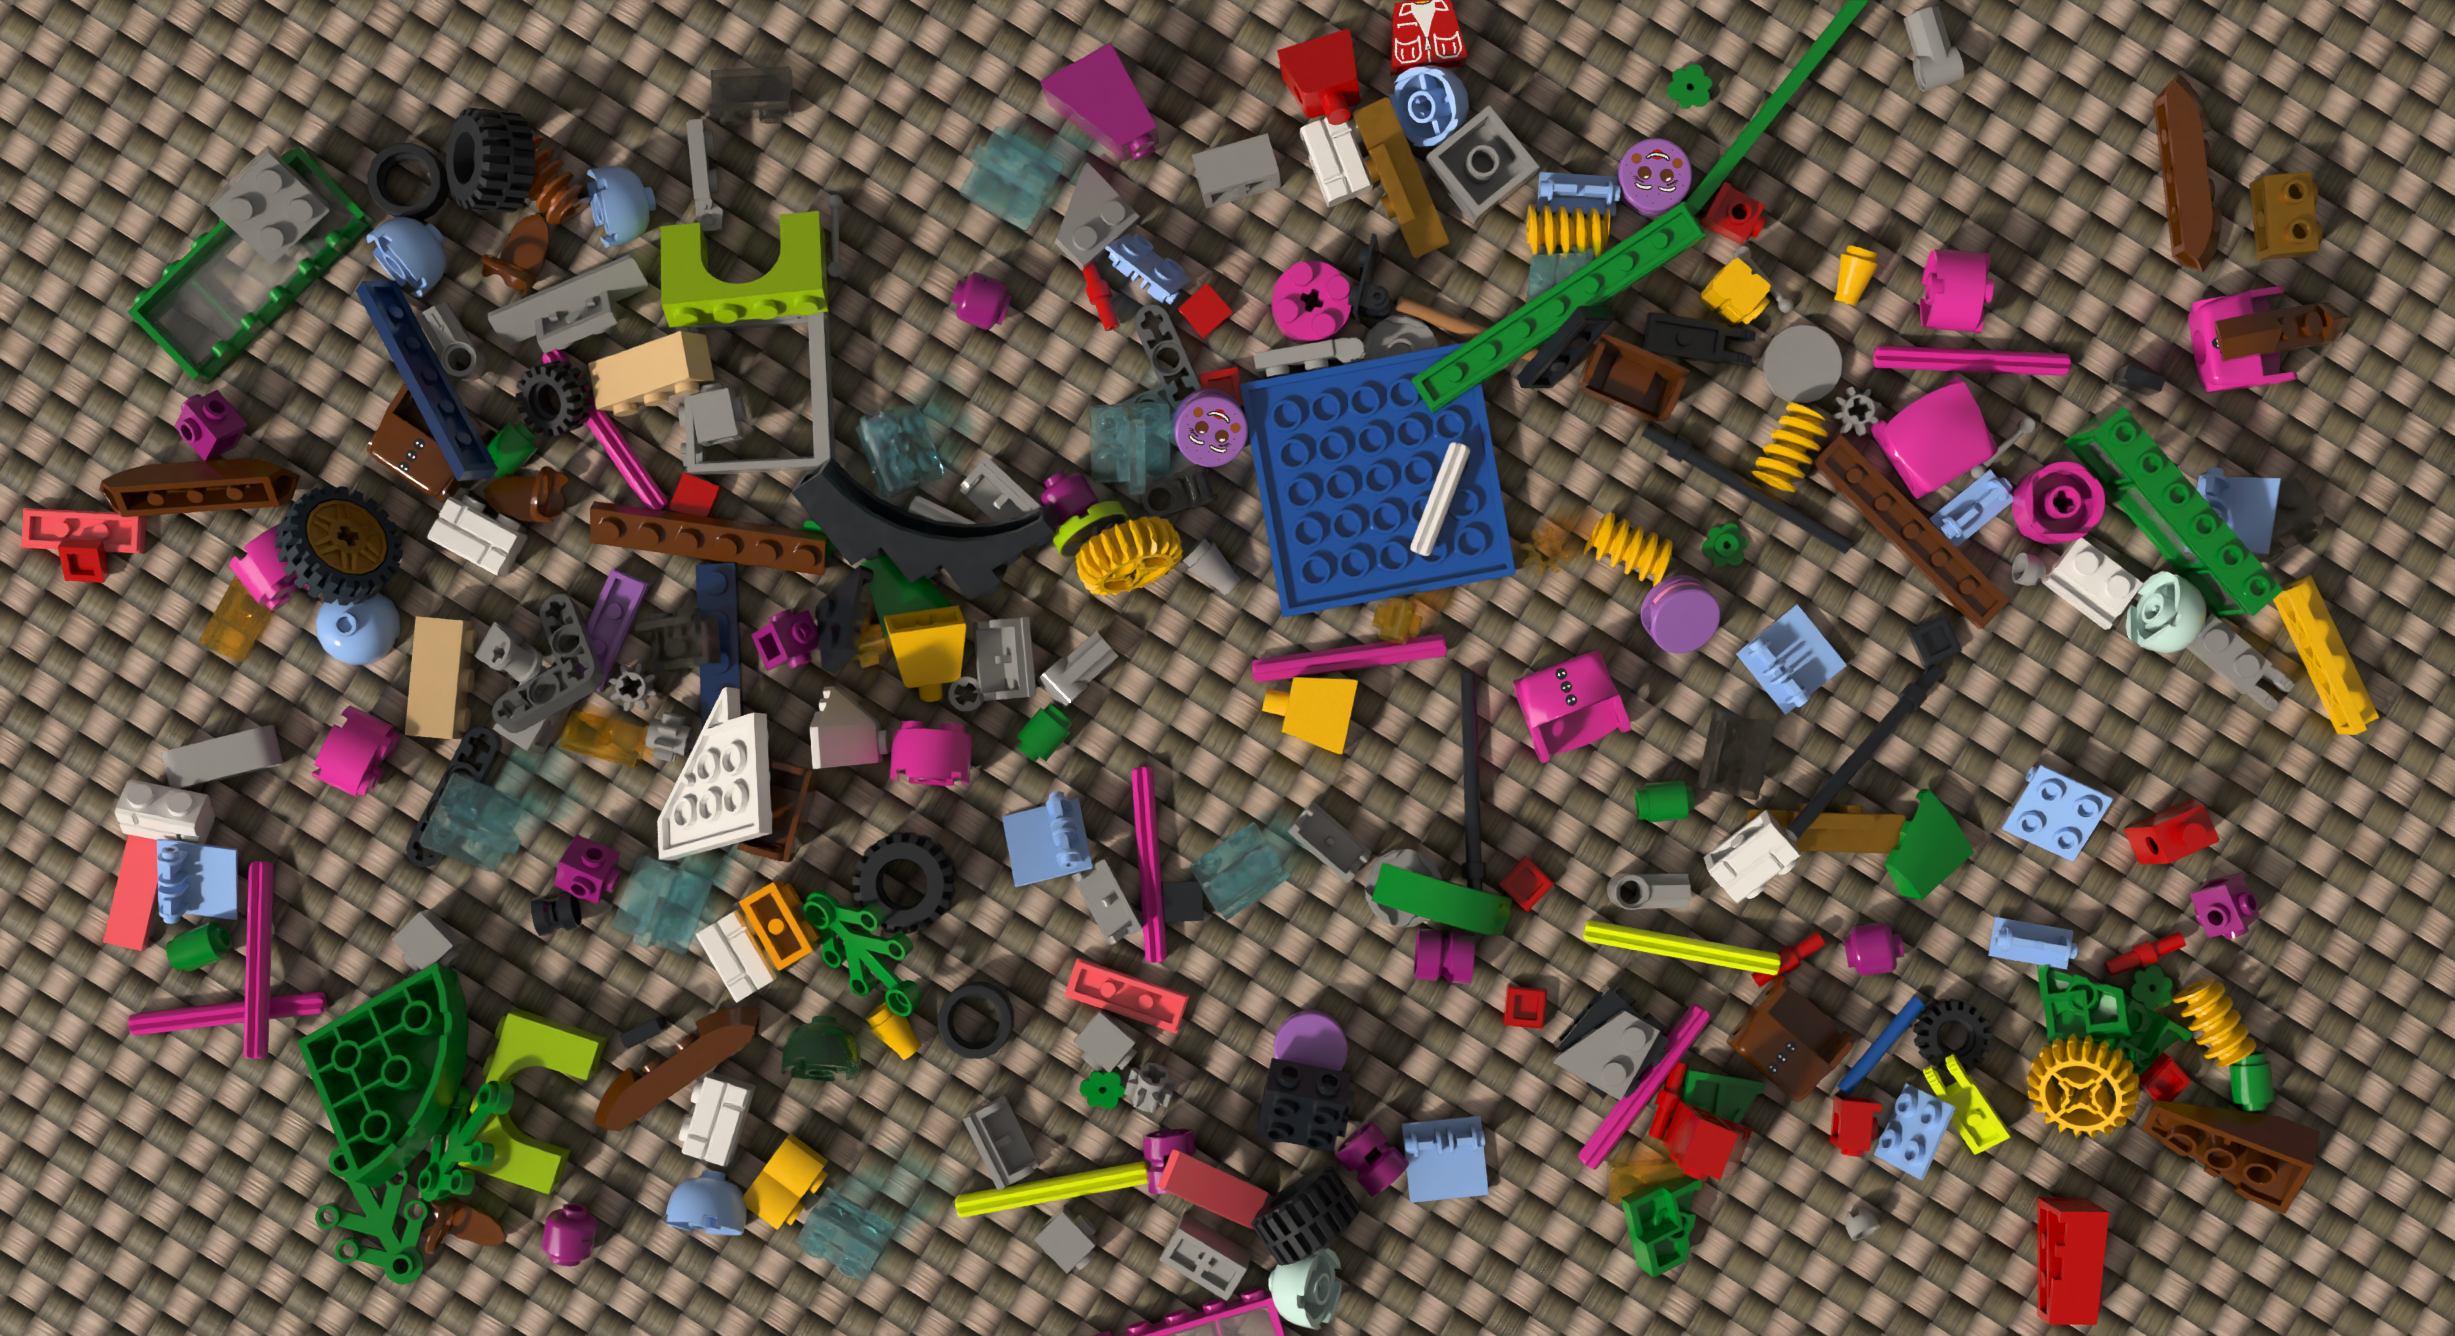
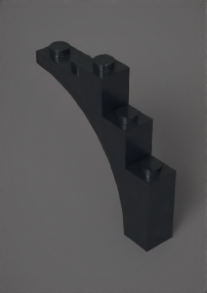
M833 457L804 474L791 492L851 566L863 558L871 561L885 551L910 583L922 576L929 579L944 568L970 601L982 593L985 596H989L996 592L1004 584L1003 577L1008 566L1021 558L1026 548L1033 544L1040 547L1053 538L1056 534L1054 529L1061 516L1051 502L1029 514L1000 522L962 524L933 520L907 512L879 498L854 480Z

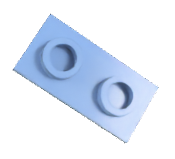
M1539 172L1537 212L1541 211L1542 206L1549 205L1552 213H1556L1559 206H1565L1568 214H1572L1575 207H1581L1584 215L1588 214L1590 208H1597L1599 216H1603L1605 210L1609 208L1610 216H1616V203L1620 198L1618 177Z
M1989 469L1984 475L1931 516L1929 520L1957 548L2013 502V496L2009 493L2013 487L2004 477L1998 479Z
M1995 917L1988 956L2067 969L2069 958L2075 959L2077 956L2078 945L2072 943L2073 930Z

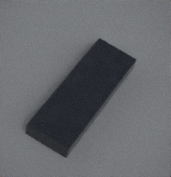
M1578 306L1516 376L1520 387L1524 389L1553 388L1614 321L1616 317L1611 306Z

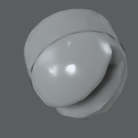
M2023 552L2015 558L2011 569L2012 581L2025 586L2038 584L2046 574V565L2041 558Z
M1857 1207L1859 1215L1854 1217L1849 1211L1845 1217V1227L1852 1241L1866 1238L1881 1227L1872 1211L1865 1207Z

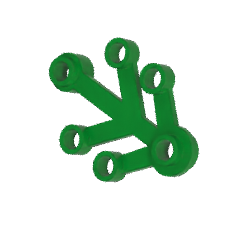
M816 890L807 897L806 904L803 906V914L810 925L820 929L823 944L822 958L825 963L830 967L837 968L847 960L851 977L849 979V986L856 995L862 997L866 996L876 986L873 974L865 970V963L888 987L889 990L885 995L888 1007L899 1016H908L921 1002L922 991L914 981H902L875 953L889 955L898 961L903 960L913 950L911 939L904 933H896L889 939L855 931L847 922L860 924L868 931H875L886 919L882 908L874 903L868 904L863 909L839 904L833 895L825 891ZM837 935L844 941V944L837 941Z
M490 1081L488 1084H483L477 1094L478 1107L466 1124L467 1106L471 1100V1090L468 1086H459L450 1107L453 1108L452 1120L450 1115L447 1114L445 1120L434 1134L430 1163L421 1171L418 1178V1189L425 1201L440 1200L448 1197L450 1193L469 1195L472 1192L475 1184L473 1172L459 1169L452 1171V1168L457 1162H470L472 1165L483 1167L491 1165L495 1156V1148L492 1143L475 1141L472 1146H469V1144L491 1113L504 1115L510 1110L514 1100V1090L510 1083ZM449 1134L448 1148L445 1152L447 1135Z
M340 1146L335 1148L329 1156V1167L335 1175L345 1178L365 1215L343 1210L336 1203H327L317 1210L315 1214L316 1223L323 1229L339 1226L376 1236L385 1248V1250L364 1246L357 1238L348 1237L336 1245V1258L346 1264L358 1260L384 1267L387 1277L397 1284H409L415 1281L424 1270V1257L417 1247L424 1221L431 1214V1205L423 1198H415L405 1205L404 1216L408 1223L401 1241L394 1229L404 1188L412 1178L410 1168L406 1166L401 1171L404 1175L402 1183L395 1182L393 1177L385 1182L387 1189L381 1207L371 1187L354 1182L349 1167L342 1168L339 1165L338 1159L340 1155H343ZM413 1204H419L423 1208L422 1217H416L412 1213ZM326 1209L333 1211L335 1215L334 1222L325 1220L324 1211ZM345 1244L353 1246L355 1251L353 1257H349L344 1253L343 1247ZM399 1258H403L408 1262L409 1268L407 1271H401L398 1268L397 1261Z

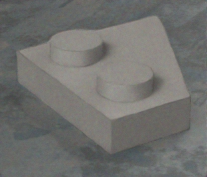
M1621 1010L1609 1018L1604 1025L1598 1029H1593L1581 1037L1580 1041L1564 1052L1556 1054L1552 1062L1621 1101L1660 1030L1629 1012Z

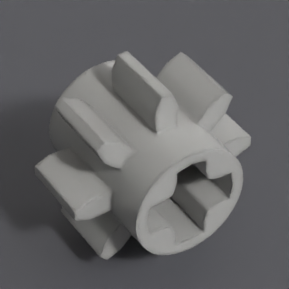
M1849 387L1845 391L1847 400L1840 397L1832 400V403L1838 408L1837 413L1832 415L1830 420H1838L1843 425L1840 430L1841 434L1847 433L1851 428H1855L1856 434L1862 436L1866 433L1865 423L1873 425L1879 422L1873 415L1875 409L1882 405L1879 402L1873 403L1869 398L1870 389L1863 391L1860 395H1856L1855 389ZM1853 406L1854 408L1861 407L1863 414L1858 417L1856 415L1850 416L1848 409Z
M638 663L635 672H632L627 665H621L620 670L623 675L619 678L609 679L610 683L616 685V693L610 698L611 700H624V711H631L635 702L638 703L641 709L647 710L649 709L647 699L650 696H660L657 690H653V682L659 676H647L644 674L645 664ZM630 679L641 681L642 686L637 689L639 696L628 693L627 689L632 686Z
M664 712L662 720L656 718L651 720L646 735V747L655 749L653 758L675 762L677 754L687 755L692 742L693 727L684 725L685 716Z
M1147 1062L1140 1070L1134 1067L1131 1069L1124 1094L1132 1096L1133 1107L1145 1112L1154 1113L1160 1105L1166 1108L1169 1107L1176 1080L1169 1079L1167 1068L1156 1063Z

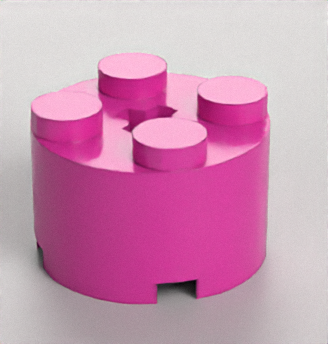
M1946 249L1930 251L1925 263L1921 284L1926 285L1925 299H1920V322L1922 327L1939 330L1982 332L1985 317L1984 310L1982 309L1983 303L1991 302L1994 291L1993 279L1986 278L1990 268L1989 253Z
M1320 261L1295 263L1280 276L1274 287L1272 314L1277 327L1287 339L1299 345L1332 340L1344 329L1351 311V306L1348 305L1349 283L1336 268ZM1310 296H1315L1318 298L1317 303L1322 307H1314L1312 312H1308L1305 310L1306 303L1301 300H1308Z
M2057 462L2030 471L2020 478L2013 493L2012 513L2018 530L2024 536L2043 544H2059L2084 537L2098 524L2105 508V495L2102 485L2086 468L2073 462ZM2054 498L2057 501H2062V508L2058 509V507L2053 505Z
M278 525L263 532L243 547L248 554L241 561L235 556L229 564L231 570L260 606H267L271 611H275L288 603L291 599L290 594L299 589L294 583L298 575L288 576L284 571L288 562H279L277 556L281 548L275 547V539L279 535L276 533ZM307 584L303 586L304 589L310 588Z
M349 705L341 714L348 719L342 728L335 724L332 727L314 764L319 769L313 771L312 776L352 796H366L369 790L374 791L384 773V770L378 766L386 755L391 756L401 739V735L394 732V726Z
M901 721L900 729L893 731L890 780L899 782V775L903 774L905 777H909V783L954 786V778H961L962 785L970 784L973 736L966 733V730H964L965 725L941 723L940 730L926 729L924 722Z

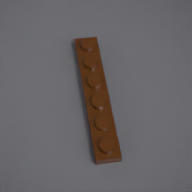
M1841 434L1837 435L1813 460L1811 465L1978 629H1983L2010 601Z
M594 501L590 507V543L824 576L827 569L828 537L825 533Z

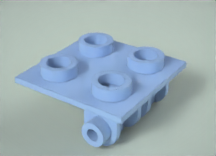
M1128 233L1105 247L1110 252L1108 258L1113 261L1112 266L1127 277L1135 271L1131 278L1133 282L1140 276L1143 277L1144 280L1140 287L1145 289L1150 283L1151 286L1147 292L1161 304L1167 302L1171 306L1180 294L1178 291L1191 281L1184 275V269L1177 262L1169 258L1164 260L1152 251L1153 245L1138 234L1132 235Z
M2210 467L2207 469L2206 474L2199 475L2197 491L2250 552L2254 554H2269L2281 478L2223 476L2224 470L2217 467Z
M1798 604L1736 653L1785 715L1796 706L1800 707L1811 698L1810 695L1847 666Z
M2040 764L2039 768L2032 766L2026 775V781L2029 784L2003 824L2002 830L2074 862L2113 801V797Z
M1057 791L1049 795L1046 806L1002 816L1015 887L1093 869L1079 798L1069 800V798L1064 796L1063 792Z
M158 838L159 915L163 917L164 922L169 924L177 923L184 913L237 920V849Z
M1905 1083L1900 1096L1896 1100L1895 1108L1888 1124L1880 1136L1874 1155L1923 1181L1956 1107Z
M1481 1116L1402 1123L1405 1158L1409 1162L1406 1169L1410 1203L1489 1195L1484 1154L1485 1137L1481 1125Z

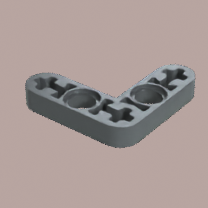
M1150 304L1142 307L1137 312L1134 323L1136 332L1160 385L1110 407L1098 415L1095 421L1096 434L1107 445L1122 444L1173 421L1175 410L1182 400L1176 402L1173 398L1178 394V388L1174 380L1167 385L1164 378L1175 377L1186 369L1189 376L1181 377L1185 388H1193L1195 391L1201 390V386L1169 315L1165 309L1158 305ZM1152 313L1154 318L1162 317L1163 322L1159 324V331L1162 337H1166L1167 334L1172 336V340L1162 341L1152 349H1150L1148 343L1156 342L1150 328L1143 330L1141 325L1146 323L1145 316ZM1166 348L1174 349L1180 356L1179 364L1171 370H1165L1157 363L1158 354ZM1152 400L1159 405L1160 415L1156 420L1145 422L1139 418L1137 409L1143 401ZM1131 408L1132 418L1139 426L1138 429L1131 431L1130 423L1119 428L1120 435L1113 438L1111 433L1103 434L1102 429L1107 426L1105 419L1113 417L1116 422L1123 420L1127 416L1122 410Z
M564 594L550 596L544 601L540 609V619L557 666L504 694L493 706V719L510 733L524 731L597 690L603 681V669L581 610ZM560 610H562L561 614L564 621L567 623L566 625H562L557 620L559 618ZM579 636L580 640L577 647L572 651L564 652L563 648L566 641L571 637ZM577 663H580L586 668V670L584 671L585 677L582 680H579L580 678H582V674L579 667L576 665ZM549 686H556L554 696L546 702H540L543 690ZM515 707H517V708L514 710L515 716L512 717V718H510V717L512 716V709H514Z

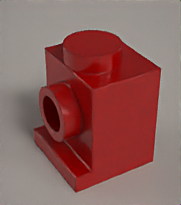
M1724 182L1717 189L1700 224L1742 245L1749 236L1755 239L1767 219L1760 215L1765 205L1732 188L1731 184ZM1736 207L1744 211V219L1738 220L1734 218L1732 209Z
M1834 1095L1830 1143L1837 1148H1841V1154L1865 1157V1152L1870 1151L1871 1141H1875L1878 1134L1877 1117H1873L1874 1111L1882 1112V1104L1873 1098Z

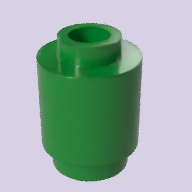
M509 421L485 445L498 468L494 475L501 480L507 474L513 475L539 449L534 443L538 436L524 422L520 421L515 425Z
M1050 702L1045 709L1040 707L1017 734V738L1022 741L1017 748L1034 762L1039 757L1047 761L1071 732L1068 729L1074 722Z
M1683 779L1645 783L1644 788H1635V804L1639 820L1648 819L1649 823L1687 819L1688 811L1695 809L1692 787H1685Z
M210 922L175 935L174 939L167 943L166 953L170 964L175 970L190 972L226 959L232 946V940L226 928L220 927L215 922Z
M2254 1051L2242 1060L2229 1065L2233 1102L2242 1104V1110L2256 1111L2267 1109V1103L2274 1101L2275 1096L2271 1062L2266 1060L2265 1052Z

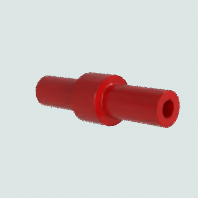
M1094 260L1082 271L1088 285L1085 291L1090 304L1096 306L1105 331H1112L1120 326L1110 301L1113 295L1107 280H1102Z
M1816 931L1792 948L1786 946L1776 953L1781 958L1780 969L1777 975L1754 972L1751 976L1760 988L1786 971L1789 974L1800 967L1801 960L1826 945V943Z
M2176 932L2152 943L2146 940L2132 946V951L2105 961L2104 964L2109 975L2114 976L2138 965L2144 968L2158 962V957L2185 947L2186 943L2182 934Z
M1678 1062L1669 1073L1664 1090L1659 1089L1654 1103L1658 1107L1648 1136L1663 1141L1672 1113L1676 1111L1678 1103L1682 1099L1678 1095L1688 1065Z

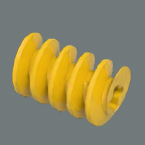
M1530 204L1526 219V242L1530 244L1533 255H1537L1541 244H1545L1549 256H1553L1557 245H1561L1564 257H1569L1572 247L1577 246L1580 258L1585 257L1589 247H1593L1595 257L1598 258L1602 255L1604 248L1607 247L1610 210L1609 208L1606 209L1602 219H1600L1597 208H1590L1586 218H1584L1581 207H1575L1569 218L1566 207L1559 206L1553 217L1550 206L1544 205L1537 216L1534 205Z
M1789 402L1786 410L1791 416H1781L1778 421L1783 430H1773L1770 435L1776 444L1766 443L1763 448L1764 453L1769 458L1758 457L1755 464L1761 472L1751 471V473L1777 489L1796 492L1798 488L1790 481L1791 477L1801 479L1805 477V474L1797 467L1798 464L1811 465L1813 460L1805 453L1806 450L1819 451L1821 447L1813 440L1814 436L1827 437L1829 433L1821 426L1822 422H1826L1824 417L1805 406Z
M1609 511L1597 522L1586 543L1583 554H1586L1594 546L1597 548L1596 560L1600 561L1609 553L1611 554L1610 567L1614 568L1620 561L1624 560L1625 574L1628 575L1633 569L1638 567L1640 568V581H1643L1650 574L1654 575V587L1661 582L1672 557V541L1666 538L1657 546V533L1651 532L1643 539L1644 527L1637 525L1629 532V520L1625 518L1614 526L1615 513Z
M2212 977L2187 986L2173 997L2174 1003L2188 1002L2189 1005L2180 1014L2182 1017L2195 1015L2196 1019L2189 1024L2188 1028L2190 1031L2203 1029L2204 1033L2196 1039V1043L2198 1045L2210 1043L2212 1047L2204 1053L2205 1059L2218 1057L2219 1061L2216 1063V1067L2221 1068L2250 1055L2256 1048V1042L2254 1039L2246 1037L2249 1033L2246 1025L2239 1023L2241 1019L2239 1011L2231 1009L2233 1006L2231 997L2222 996L2225 992L2224 984L2214 982L2215 978Z

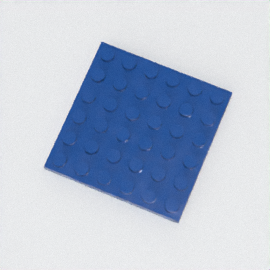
M1467 342L1240 384L1282 618L1516 575L1482 385L1476 386L1433 414L1411 380ZM1452 442H1458L1469 447L1470 454L1433 550L1429 556H1423L1413 552L1410 546L1448 447Z

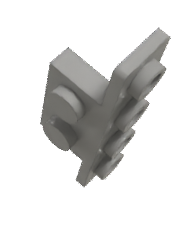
M629 254L489 312L488 320L505 347L536 335L539 346L544 354L555 349H565L579 339L591 334H601L611 326L618 324L614 302L646 290L649 285L634 255Z

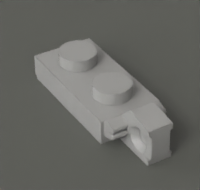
M702 119L688 120L686 124L697 223L700 222L703 233L723 231L724 211L712 199V193H719L718 175L716 169H709L708 154H715L713 130H706Z

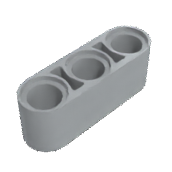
M274 725L254 728L161 753L169 787L182 790L284 764Z

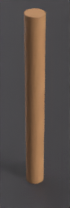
M1401 295L1395 307V310L1470 339H1474L1488 329ZM1537 347L1521 358L1531 361L1541 348Z

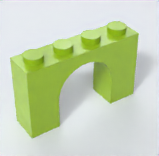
M819 211L779 215L781 248L776 264L761 278L740 284L720 281L708 273V246L700 222L660 226L661 305L669 328H689L695 325L710 323L729 324L735 321L750 319L769 320L775 317L791 315L809 316L815 313L828 312L825 233Z
M516 1009L509 1012L507 1017L502 1016L495 1032V1038L499 1039L495 1054L491 1053L488 1056L482 1076L487 1077L485 1084H488L490 1081L511 1084L514 1077L523 1068L540 1066L587 1081L597 1073L608 1038L521 1009ZM478 1092L472 1101L470 1114H473L478 1107ZM508 1112L504 1115L491 1113L469 1146H472L475 1141L492 1143L495 1148L493 1162L488 1167L475 1166L470 1162H459L458 1165L545 1194H550L559 1188L571 1150L524 1134L515 1126Z

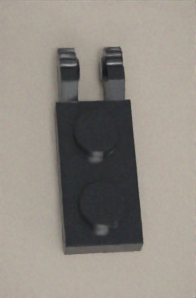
M1648 312L1642 349L1666 357L1720 364L1722 362L1731 365L1751 366V355L1742 352L1723 351L1725 338L1742 343L1755 342L1756 332L1727 327V323Z

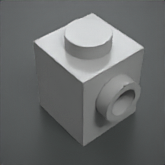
M722 383L699 387V394L689 396L699 444L706 447L745 439L741 421L746 420L747 416L741 396L736 397L735 392L729 388L723 389Z
M432 909L420 911L391 939L404 952L402 955L403 960L417 972L436 962L449 967L459 957L456 950L464 943Z
M1102 1008L1099 1009L1073 1041L1084 1051L1081 1055L1084 1061L1096 1071H1100L1103 1067L1110 1073L1115 1066L1122 1070L1137 1053L1132 1048L1137 1038Z
M1066 1205L1061 1207L1036 1232L1034 1237L1036 1243L1066 1273L1075 1266L1081 1270L1096 1255V1252L1093 1250L1097 1242V1237L1094 1235L1097 1231L1096 1228L1083 1214H1079L1076 1217Z

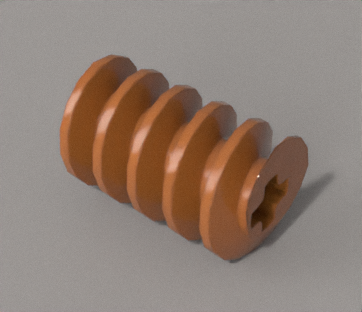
M541 135L533 137L535 171L528 199L537 201L536 208L541 213H547L546 220L549 224L560 225L580 214L591 201V196L582 199L578 198L584 187L580 183L572 187L568 186L573 179V173L569 171L561 175L558 174L564 162L558 159L549 163L548 160L553 155L554 150L551 147H547L539 151L538 148L543 143L544 138Z

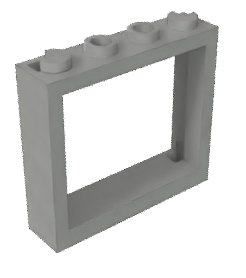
M829 312L815 313L809 316H781L769 320H740L729 324H700L689 328L677 327V332L685 331L701 334V330L808 325L814 456L706 461V447L698 443L689 400L690 395L684 396V403L679 404V422L681 427H686V443H681L680 454L683 455V466H687L688 473L697 476L812 470L831 457L836 460Z

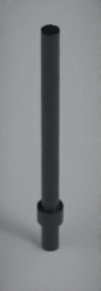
M1650 422L1643 430L1641 436L1667 450V456L1679 463L1682 460L1686 461L1841 553L1846 554L1852 546L1853 541L1691 447L1692 442L1679 434L1674 437Z
M1930 665L1915 683H1908L1898 695L1899 701L1784 830L1790 839L1797 841L1911 710L1917 711L1926 701V693L1943 675L1942 670L1938 666Z
M1460 673L1466 862L1462 863V878L1467 880V887L1483 890L1482 878H1486V862H1482L1476 673Z

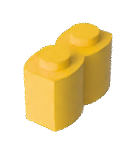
M790 1133L742 1197L746 1207L777 1230L784 1221L791 1226L805 1207L799 1200L807 1190L814 1194L828 1176L822 1170L828 1160Z

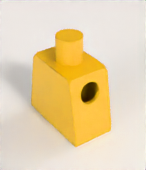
M959 605L884 616V622L904 687H918L919 698L922 701L934 702L940 700L943 697L942 683L955 682L961 677L966 623Z
M1293 677L1290 693L1266 689L1262 711L1284 716L1282 732L1342 755L1358 681L1350 679Z

